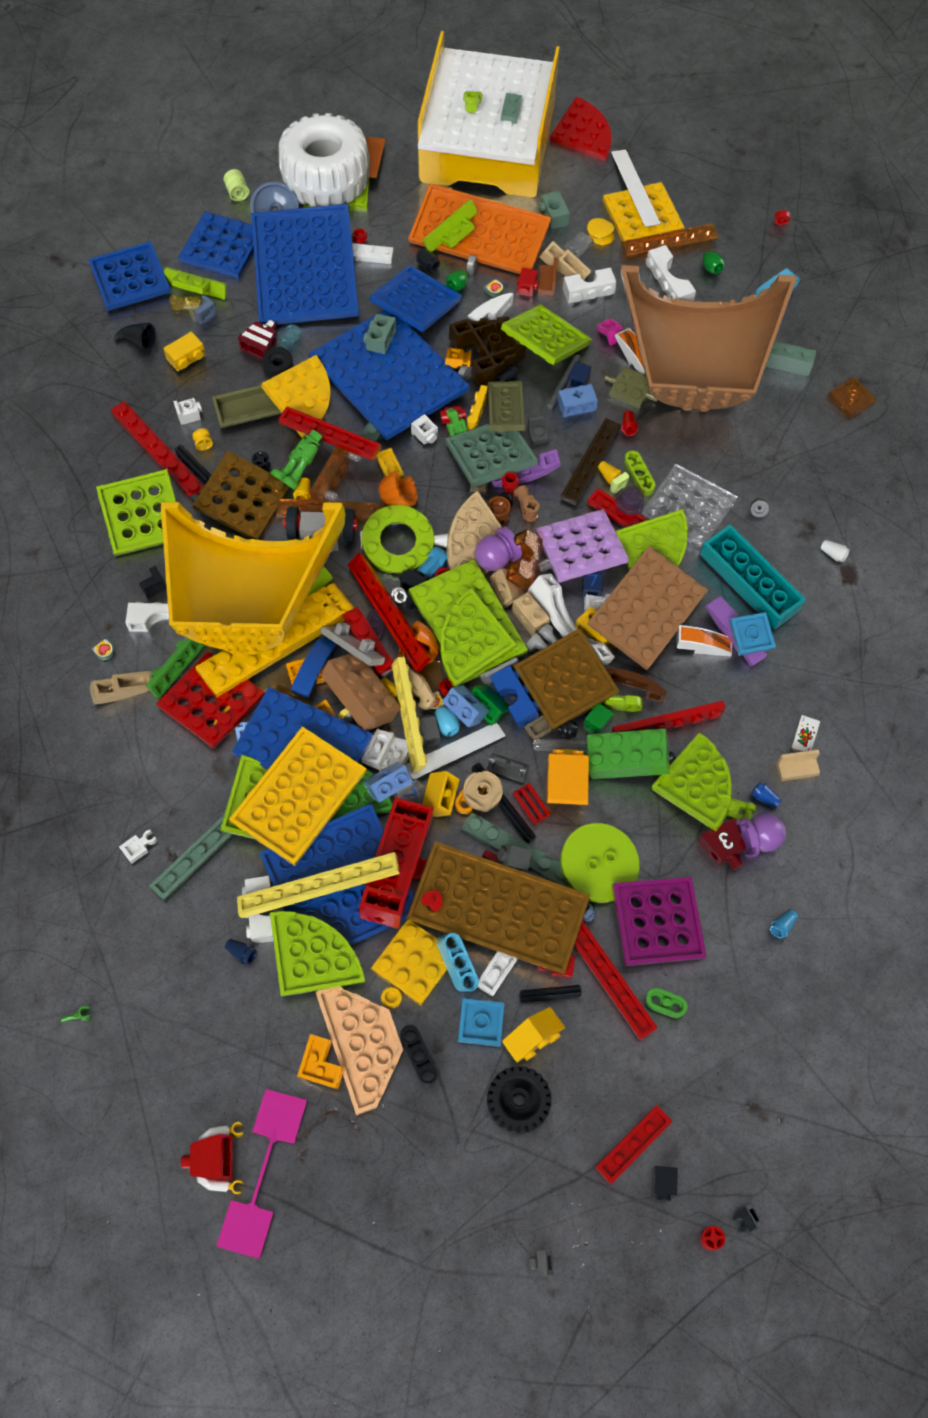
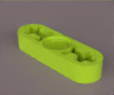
M634 450L628 451L625 454L624 464L637 489L644 496L652 495L656 484L641 455ZM641 470L644 472V475L638 476L635 474V471Z

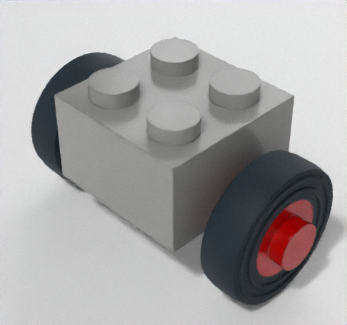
M296 506L288 507L286 517H284V528H286L288 539H298L299 531L301 540L306 536L312 538L313 533L323 528L325 523L324 512H301L300 518L299 509ZM345 508L346 517L342 530L344 541H353L358 521L355 519L354 509ZM340 536L332 551H339Z

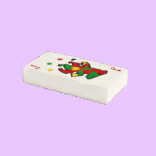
M801 715L790 750L793 752L812 750L820 721Z

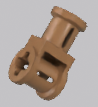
M519 486L514 490V496L520 502L524 521L533 523L538 519L540 505L533 495L529 494L527 486Z

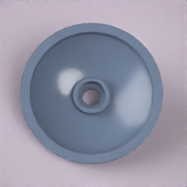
M267 182L259 186L253 193L250 208L251 213L272 211L273 208L278 210L298 209L299 203L295 193L287 185L280 182Z

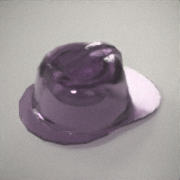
M634 485L620 489L617 492L615 503L621 513L634 516L642 512L645 499L642 491Z

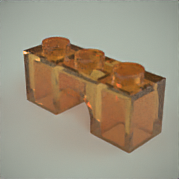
M529 529L515 534L514 542L516 546L520 545L522 557L509 564L506 576L508 581L521 590L531 586L536 580L539 557L542 550L543 539Z

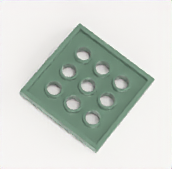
M486 424L445 438L446 445L472 488L502 478L508 472L516 473L538 465L537 458L519 431H490V424Z

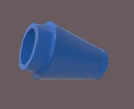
M759 782L751 793L754 799L774 809L782 801L766 783Z

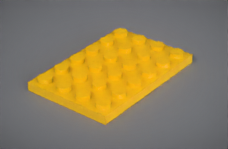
M302 726L229 818V821L296 866L365 775L367 768Z

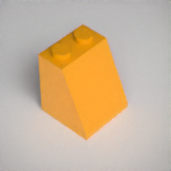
M553 749L552 753H548L547 803L588 805L589 756L584 755V751L572 750V754H564V750Z

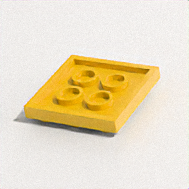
M410 920L405 922L371 967L373 972L420 1006L423 1005L448 971L437 946L438 939Z

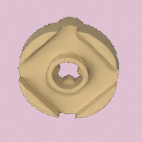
M475 772L465 780L463 798L470 807L476 810L487 812L496 807L502 798L501 781L491 772ZM486 787L487 794H479L478 788Z

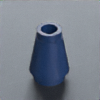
M229 939L225 944V950L242 964H251L256 957L257 950L251 944Z

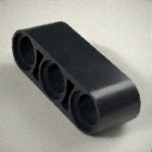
M406 1025L400 1033L404 1049L421 1085L432 1087L438 1079L437 1069L418 1028L414 1025ZM407 1032H414L416 1034V1038L413 1041H407L404 1036ZM422 1051L425 1057L421 1061H416L413 1058L414 1053ZM425 1071H431L434 1074V1078L430 1081H425L422 1078V1074Z

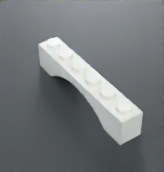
M552 574L539 575L528 591L548 615L553 626L562 637H565L578 628L574 625L565 608L562 587ZM584 634L606 668L615 658L604 643L595 641Z

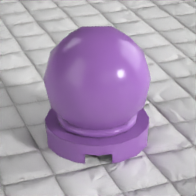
M506 526L498 528L495 531V535L485 536L476 544L474 557L481 568L487 571L501 570L508 564L509 560L515 562L522 557L520 545L516 546L512 539L515 535Z
M759 813L752 817L750 821L748 818L735 821L746 846V858L750 859L758 856L759 851L773 852L783 844L786 838V826L774 814Z

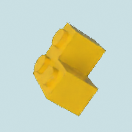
M549 1007L528 1017L502 1042L516 1062L523 1059L529 1061L537 1054L535 1052L536 1049L539 1048L541 1050L549 1043L552 1044L561 1037L559 1033L565 1029V1026L552 1008Z

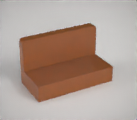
M554 257L553 266L540 265L538 295L554 296L557 257Z

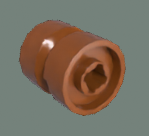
M502 496L491 498L487 506L502 527L508 526L511 509L509 500Z

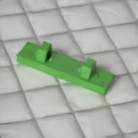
M186 638L184 641L178 640L175 644V647H177L176 651L160 669L154 668L151 672L153 677L146 684V687L153 696L160 699L205 645Z

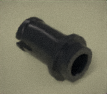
M514 365L508 366L506 371L497 376V381L508 382L512 378H517L519 374L518 369Z

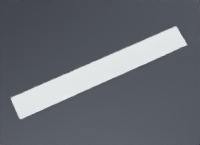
M626 149L612 151L613 158L644 225L660 224Z
M498 723L492 726L488 725L427 754L426 766L420 772H412L410 763L406 764L405 767L411 779L414 780L506 735Z

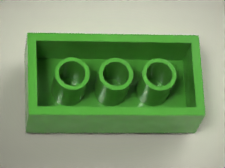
M666 729L587 735L588 773L591 779L670 774L669 738Z

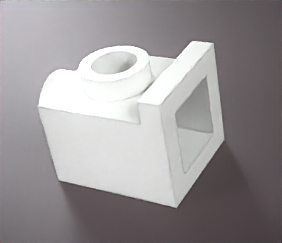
M194 398L181 402L173 401L181 425L201 420L199 412H202L200 403L195 402Z
M424 414L411 423V434L415 435L424 445L428 442L431 444L437 439L438 427Z

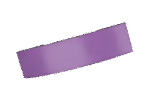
M557 449L540 454V459H537L538 465L516 472L519 484L536 480L561 466ZM502 478L493 480V486L503 487Z

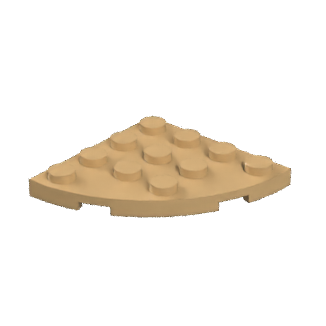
M478 491L461 505L450 525L447 537V560L450 570L473 559L476 561L474 557L476 544L485 536L495 535L496 529L502 527ZM479 566L483 575L489 572Z

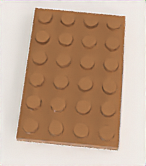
M649 546L589 620L587 625L644 669L648 670L678 631L679 625L684 623L708 590Z

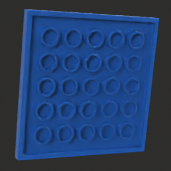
M369 804L328 822L296 866L270 849H266L259 854L273 886L375 858L384 830L372 804ZM366 884L283 907L284 911L313 916L324 921L337 930L348 941L350 946L391 928L390 926L359 918L360 902ZM411 888L406 898L405 911L401 923L407 920L406 918L414 899Z

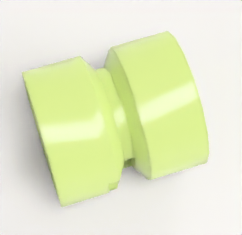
M237 169L228 171L224 175L223 181L231 199L234 201L246 199L250 190L242 172Z

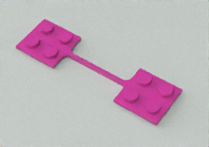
M265 1089L252 1133L268 1137L270 1143L252 1201L248 1204L230 1201L216 1247L260 1259L274 1212L257 1207L256 1199L273 1144L279 1140L291 1144L295 1143L307 1100Z

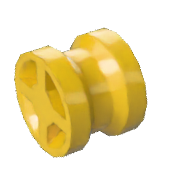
M201 428L193 432L192 436L196 449L204 451L212 447L213 442L207 429Z

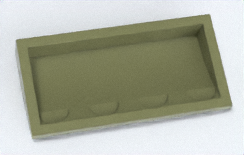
M261 385L212 397L220 428L282 414L261 388Z

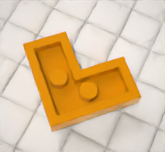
M310 1034L297 1077L339 1089L345 1068L326 1062L332 1040Z

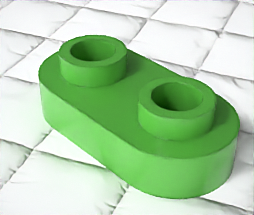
M660 988L651 989L645 997L646 1005L651 1010L669 1017L681 1018L687 1011V1002L684 998ZM657 997L659 999V1003H654L652 1001V998ZM672 1005H677L679 1011H674Z

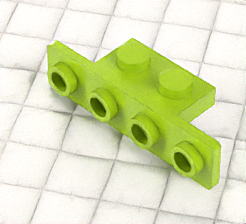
M469 199L423 239L426 249L433 252L441 244L453 248L475 229L474 224L469 221L477 214L473 200Z
M168 267L164 269V275L169 285L223 300L227 298L225 283Z

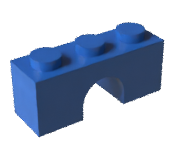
M509 665L490 676L501 698L508 694L518 696L517 701L509 706L508 709L519 729L539 717L537 711L540 709L536 701H531L528 697L530 692L525 685L522 686L519 680L521 678L516 670H512Z

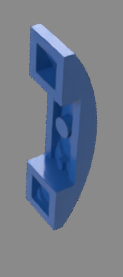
M323 634L318 638L306 656L291 687V692L309 698L316 686L317 678L329 657L333 656L338 644Z

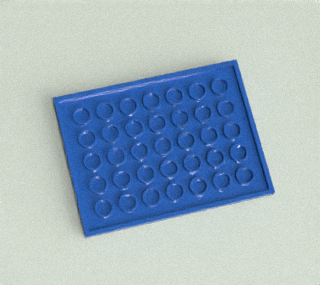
M348 204L251 213L260 323L265 325L268 320H271L277 325L359 316Z
M383 310L378 314L395 317L397 328L386 354L366 350L364 334L368 332L370 322L374 320V315L308 353L309 358L315 355L318 356L327 372L329 380L386 440H389L410 427L412 422L424 414L428 416L468 392L470 385L450 365H445V360L406 322Z

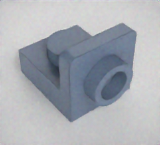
M205 295L201 296L203 304L194 310L197 322L201 326L217 315L215 302Z

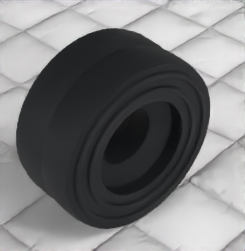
M274 347L267 350L263 355V369L270 378L294 367L292 355L285 348ZM281 361L282 364L276 366L274 365V362Z

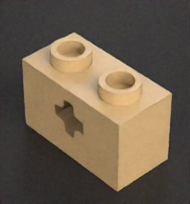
M528 592L513 601L512 613L531 636L535 633L538 634L539 630L546 624H550L548 615Z

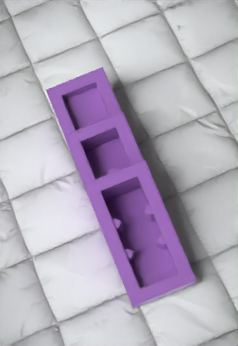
M719 596L705 605L721 633L728 636L736 649L729 620L739 616ZM764 651L743 655L749 666H753L767 657Z

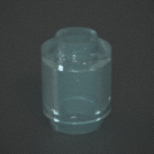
M289 324L278 335L277 343L282 348H291L301 338L300 328Z

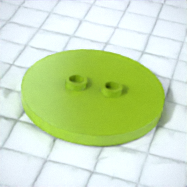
M591 823L579 827L566 839L560 854L561 872L566 883L572 889L590 894L589 901L613 902L612 884L635 882L639 875V856L634 844L621 830L608 824Z

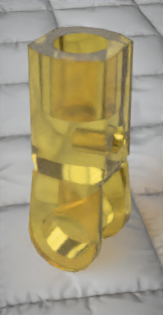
M171 296L169 298L171 309L175 311L197 309L201 306L200 297Z

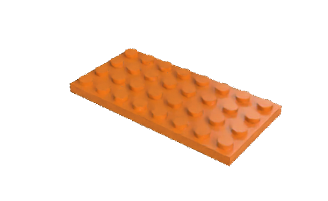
M429 184L408 238L410 243L425 247L423 239L471 199L477 209V214L469 221L474 224L475 229L453 248L441 244L435 250L469 259L470 255H475L479 263L520 274L522 267L533 270L551 223V217L435 184Z

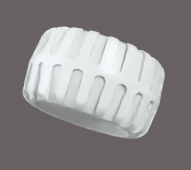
M316 113L313 114V117L308 118L304 116L300 118L299 122L294 121L290 124V128L284 130L279 140V169L284 184L291 191L293 190L301 204H309L310 207L350 203L354 200V197L361 195L368 183L370 157L366 138L361 128L350 119L345 120V117L341 115L335 117L331 113H326L325 115Z

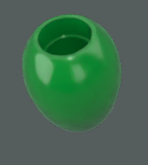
M710 250L703 254V265L709 273L718 274L724 269V259L719 253Z
M459 269L451 272L446 278V286L456 292L462 290L469 280L467 271Z

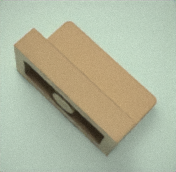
M502 568L489 577L490 582L494 586L493 591L503 609L524 595L515 571Z
M819 750L781 755L776 763L780 780L787 781L819 776L820 770L816 760L820 754Z

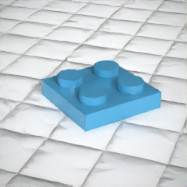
M766 612L731 618L729 620L738 656L774 650L776 648Z
M463 998L458 1042L500 1047L504 1003Z

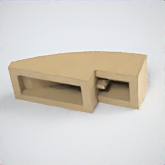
M554 241L540 256L549 266H553L554 257H557L556 271L565 276L580 274L581 279L584 281L591 273V270L570 250L564 251Z
M150 671L112 675L111 679L92 681L90 692L93 704L114 702L150 691L146 687V684L152 679Z

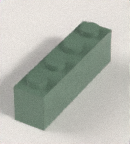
M774 341L766 367L809 377L814 364L816 350Z

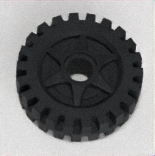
M526 1066L508 1067L498 1073L489 1086L487 1093L488 1111L493 1121L507 1132L515 1134L529 1133L537 1129L549 1114L551 1091L548 1083L540 1073L538 1074L532 1068L529 1069ZM520 1094L525 1098V1103L517 1105L514 1103L513 1097Z

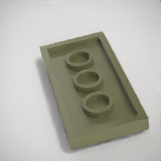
M522 381L488 382L490 431H525Z

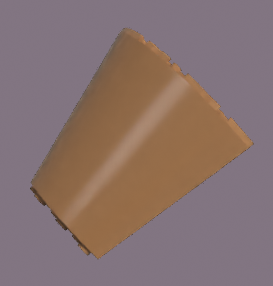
M621 265L622 282L651 395L660 402L680 407L684 411L697 409L701 412H708L710 409L728 408L749 401L756 394L796 282V276L778 275L776 280L770 285V288L760 291L759 296L756 297V294L743 297L742 302L736 303V300L728 302H695L671 299L665 295L660 298L658 297V292L650 287L646 289L645 283L640 281L639 266Z

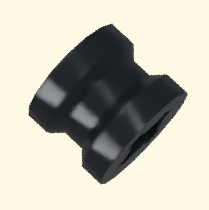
M263 451L253 454L252 463L268 472L271 468L269 455Z

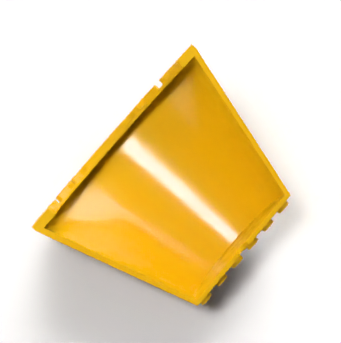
M162 502L161 517L169 625L178 635L233 654L238 652L255 654L256 652L269 650L280 645L342 533L346 517L343 504L323 503L322 510L325 515V523L323 528L313 533L312 538L306 536L303 540L263 541L243 539L234 535L233 539L225 537L226 532L211 527L210 530L204 527L205 523L194 519L179 502Z

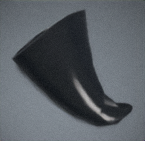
M152 323L133 324L120 329L116 333L114 341L126 338L135 342L144 351H150L156 345L157 333Z

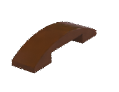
M606 668L613 682L646 691V699L663 703L666 691L653 680L632 671Z

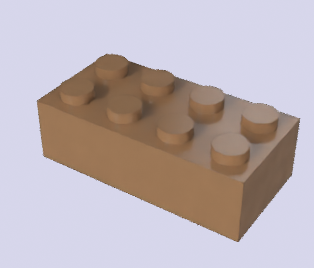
M351 653L327 662L321 676L361 729L368 731L392 722L395 719L401 706L369 665Z

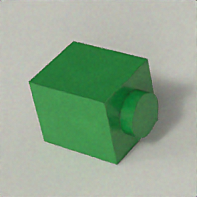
M599 704L585 718L583 727L589 734H601L612 721L614 713Z

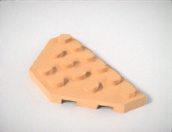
M342 987L316 991L339 1065L345 1068L343 1077L356 1116L376 1109L403 1053V1047L390 1010L370 1002V1000L355 993L344 990Z

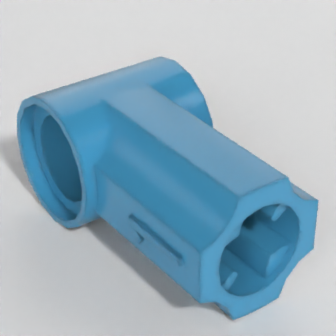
M435 546L429 553L428 559L417 571L423 577L426 574L429 576V580L432 579L437 569L448 566L447 552L439 546Z

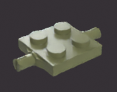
M624 366L617 377L606 374L604 381L613 384L609 396L640 409L643 402L647 399L655 402L658 401L649 391L646 375Z

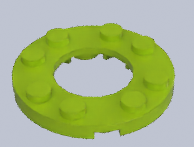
M390 505L377 510L369 517L362 532V547L370 563L385 573L400 574L408 568L416 571L428 559L429 553L434 547V532L428 519L418 510L404 505ZM394 523L407 525L415 533V546L411 551L403 555L389 553L383 548L380 540L381 533L385 527Z

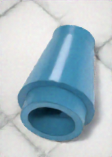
M789 909L773 920L769 927L770 932L779 939L787 937L798 919L797 913Z

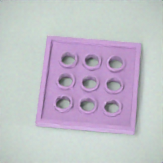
M604 509L536 528V534L558 583L628 563V556ZM573 561L574 563L568 564L566 562Z

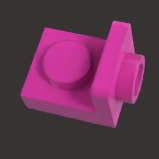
M609 318L597 325V330L607 336L609 345L617 343L614 335L623 331L622 325L619 322Z

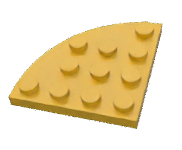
M317 355L262 383L261 388L281 413L288 406L320 420L325 417L330 401V383L327 372ZM297 431L298 434L302 437V439L305 438V435H307Z

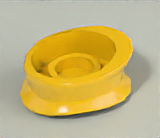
M594 218L589 221L587 230L590 240L599 245L612 243L614 240V225L611 222L602 218Z

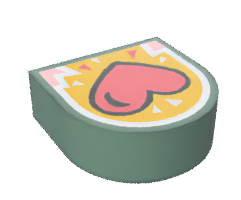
M495 278L484 286V292L491 297H498L503 294L504 287Z
M104 638L91 648L96 657L103 661L111 659L115 653L113 645L107 638Z

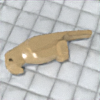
M389 655L394 662L396 658ZM409 667L408 676L409 681L412 683V695L420 698L418 706L421 709L429 710L435 705L436 697L425 678Z

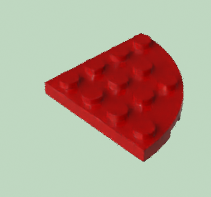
M575 97L550 135V141L606 161L611 148L612 136L610 126L603 114L583 98Z

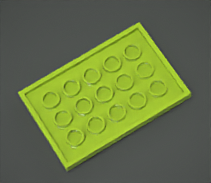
M474 559L409 589L410 596L429 629L435 635L439 646L447 614L455 605L457 599L470 588L474 590L517 644L515 649L462 684L528 652L527 647Z

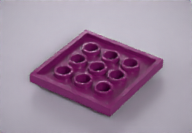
M692 877L612 884L625 966L699 960L707 957ZM670 895H677L680 900L679 904L672 903ZM651 896H656L659 898V906H655L651 903ZM631 898H637L640 901V907L632 906ZM675 914L683 918V924H677L674 921ZM655 916H660L663 919V926L655 924ZM635 918L643 920L644 926L642 928L634 924ZM679 934L686 937L687 943L685 945L678 942L677 936ZM659 936L666 938L667 946L659 945L657 941ZM638 938H644L647 941V948H641L638 945Z

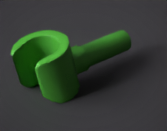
M82 1006L77 1013L61 1017V1022L79 1018L82 1021H87L91 1016H82L81 1014L83 1011L90 1010V1008Z

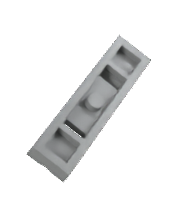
M344 622L337 623V625L322 626L320 633L367 665H383L385 658L374 651L375 642L371 639H362L360 642L349 634V624Z

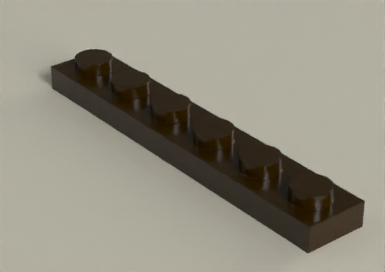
M607 418L604 419L560 497L561 500L575 506L578 504L598 469V465L602 462L619 432L621 424Z

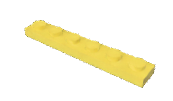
M397 657L391 666L398 702L401 706L400 712L412 772H420L426 766L427 757L423 752V737L419 732L420 722L419 718L416 717V702L412 697V683L409 681L408 676L409 666L406 664L405 657Z

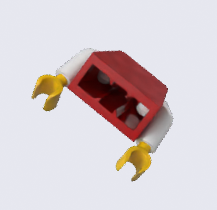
M235 1122L232 1127L219 1126L209 1128L198 1138V1141L191 1143L190 1154L181 1157L182 1168H190V1176L197 1177L198 1183L208 1190L221 1192L232 1190L234 1194L242 1193L236 1192L233 1189L235 1183L243 1184L242 1181L236 1180L233 1183H229L228 1180H232L233 1136L240 1138L244 1134V1132L236 1133L234 1129L242 1127L243 1124Z

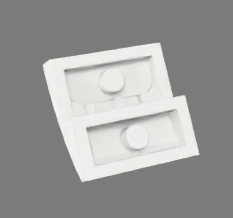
M376 729L361 761L379 771L396 762L405 765L409 758L406 740L396 738L392 732Z

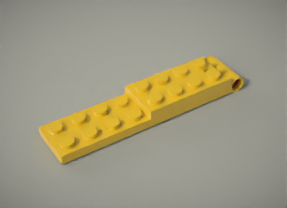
M331 583L326 588L322 587L306 597L283 642L277 647L259 651L255 654H248L246 652L233 654L223 650L195 667L196 671L218 698L239 683L246 681L322 635L320 633L322 626L342 623L344 621L342 614L355 607L336 584Z

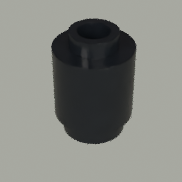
M426 248L418 251L416 255L417 263L426 270L435 272L440 266L439 258Z

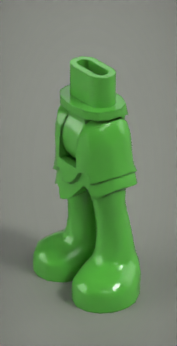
M313 429L291 451V454L288 456L290 459L283 469L274 468L270 472L293 490H296L307 464L311 465L320 446L319 442L323 437Z

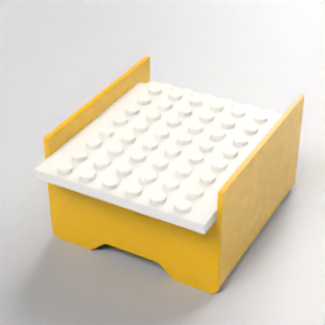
M441 31L418 118L420 181L443 186H450L459 180L498 186L508 195L535 197L555 104L560 46H556L554 61L548 62L444 48V31ZM465 91H479L483 94L482 102L478 105L475 113H469L465 110V102L463 101ZM506 93L522 95L516 124L506 120L500 121Z

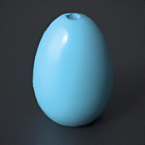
M439 706L435 711L439 731L448 737L455 735L460 729L458 717L448 707Z

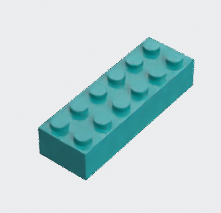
M731 524L703 543L700 555L758 614L766 612L769 624L774 630L802 610L807 599Z

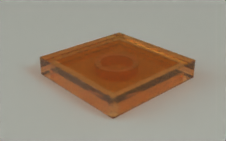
M855 377L831 390L827 395L849 418H852L877 401Z

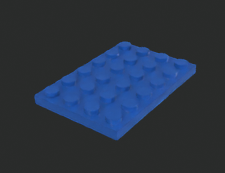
M268 687L232 750V755L241 758V755L259 761L264 769L268 770L303 726L359 763L373 738V734Z

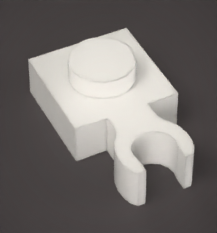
M147 830L140 839L135 835L119 846L131 864L148 853L145 847L157 842L156 837L151 840L147 839L148 836L153 834L151 830Z

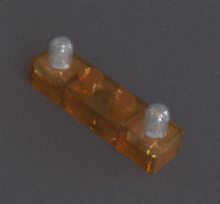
M335 447L310 490L311 502L322 506L327 501L337 502L339 495L333 491L334 488L339 486L341 476L347 472L350 460L359 462L362 457Z

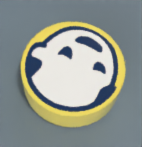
M346 708L338 715L339 719L348 723L354 721V718Z

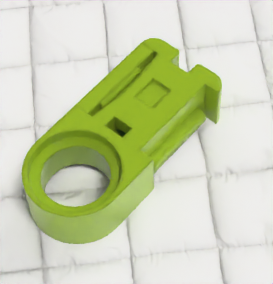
M631 695L613 696L604 701V707L617 711L637 712L642 710L643 705L641 697Z

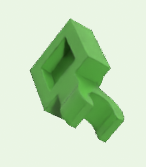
M450 408L446 410L450 423L446 424L449 436L466 432L465 421L463 418H458L456 409Z

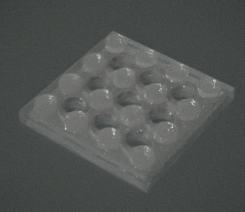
M675 464L641 512V516L650 520L683 509L688 526L687 543L701 550L703 543L713 536L738 496ZM678 484H684L686 488H680ZM699 492L702 494V496L697 497L693 493ZM675 496L678 498V500L672 501L669 497ZM714 500L717 502V505H711L709 501ZM690 504L693 506V509H687L684 505ZM665 508L669 510V513H662L660 509ZM700 513H707L709 517L704 518ZM697 525L700 527V530H694L691 526Z

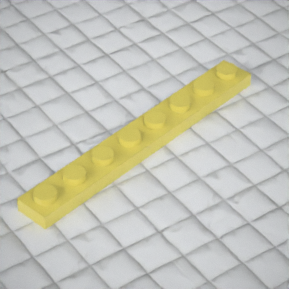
M393 852L238 896V915L241 918L398 875L400 872L397 855Z

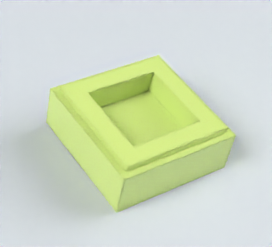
M624 472L611 481L610 491L616 494L627 487L629 475Z

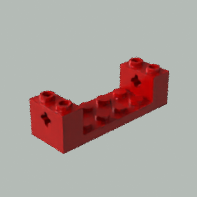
M395 797L375 858L395 852L400 874L366 884L360 902L359 918L399 929L405 911L406 898L425 839L427 840L432 824L433 807Z

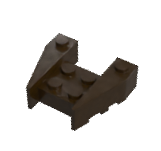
M497 317V320L480 318L479 321L464 319L449 326V340L454 348L461 349L474 344L481 355V358L472 360L471 375L478 386L495 381L498 375L507 370L508 366H515L525 358L527 347L521 344L517 345L513 337L508 336L506 332L501 330L502 324L510 320V317Z

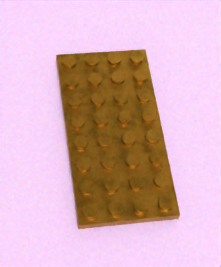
M435 841L406 919L446 934L456 933L463 940L564 975L590 894ZM431 890L440 892L443 905L439 911H433L430 907L424 906L421 903V898L426 892Z

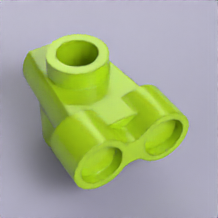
M465 91L463 95L465 110L469 113H475L478 105L482 102L483 94L479 91Z

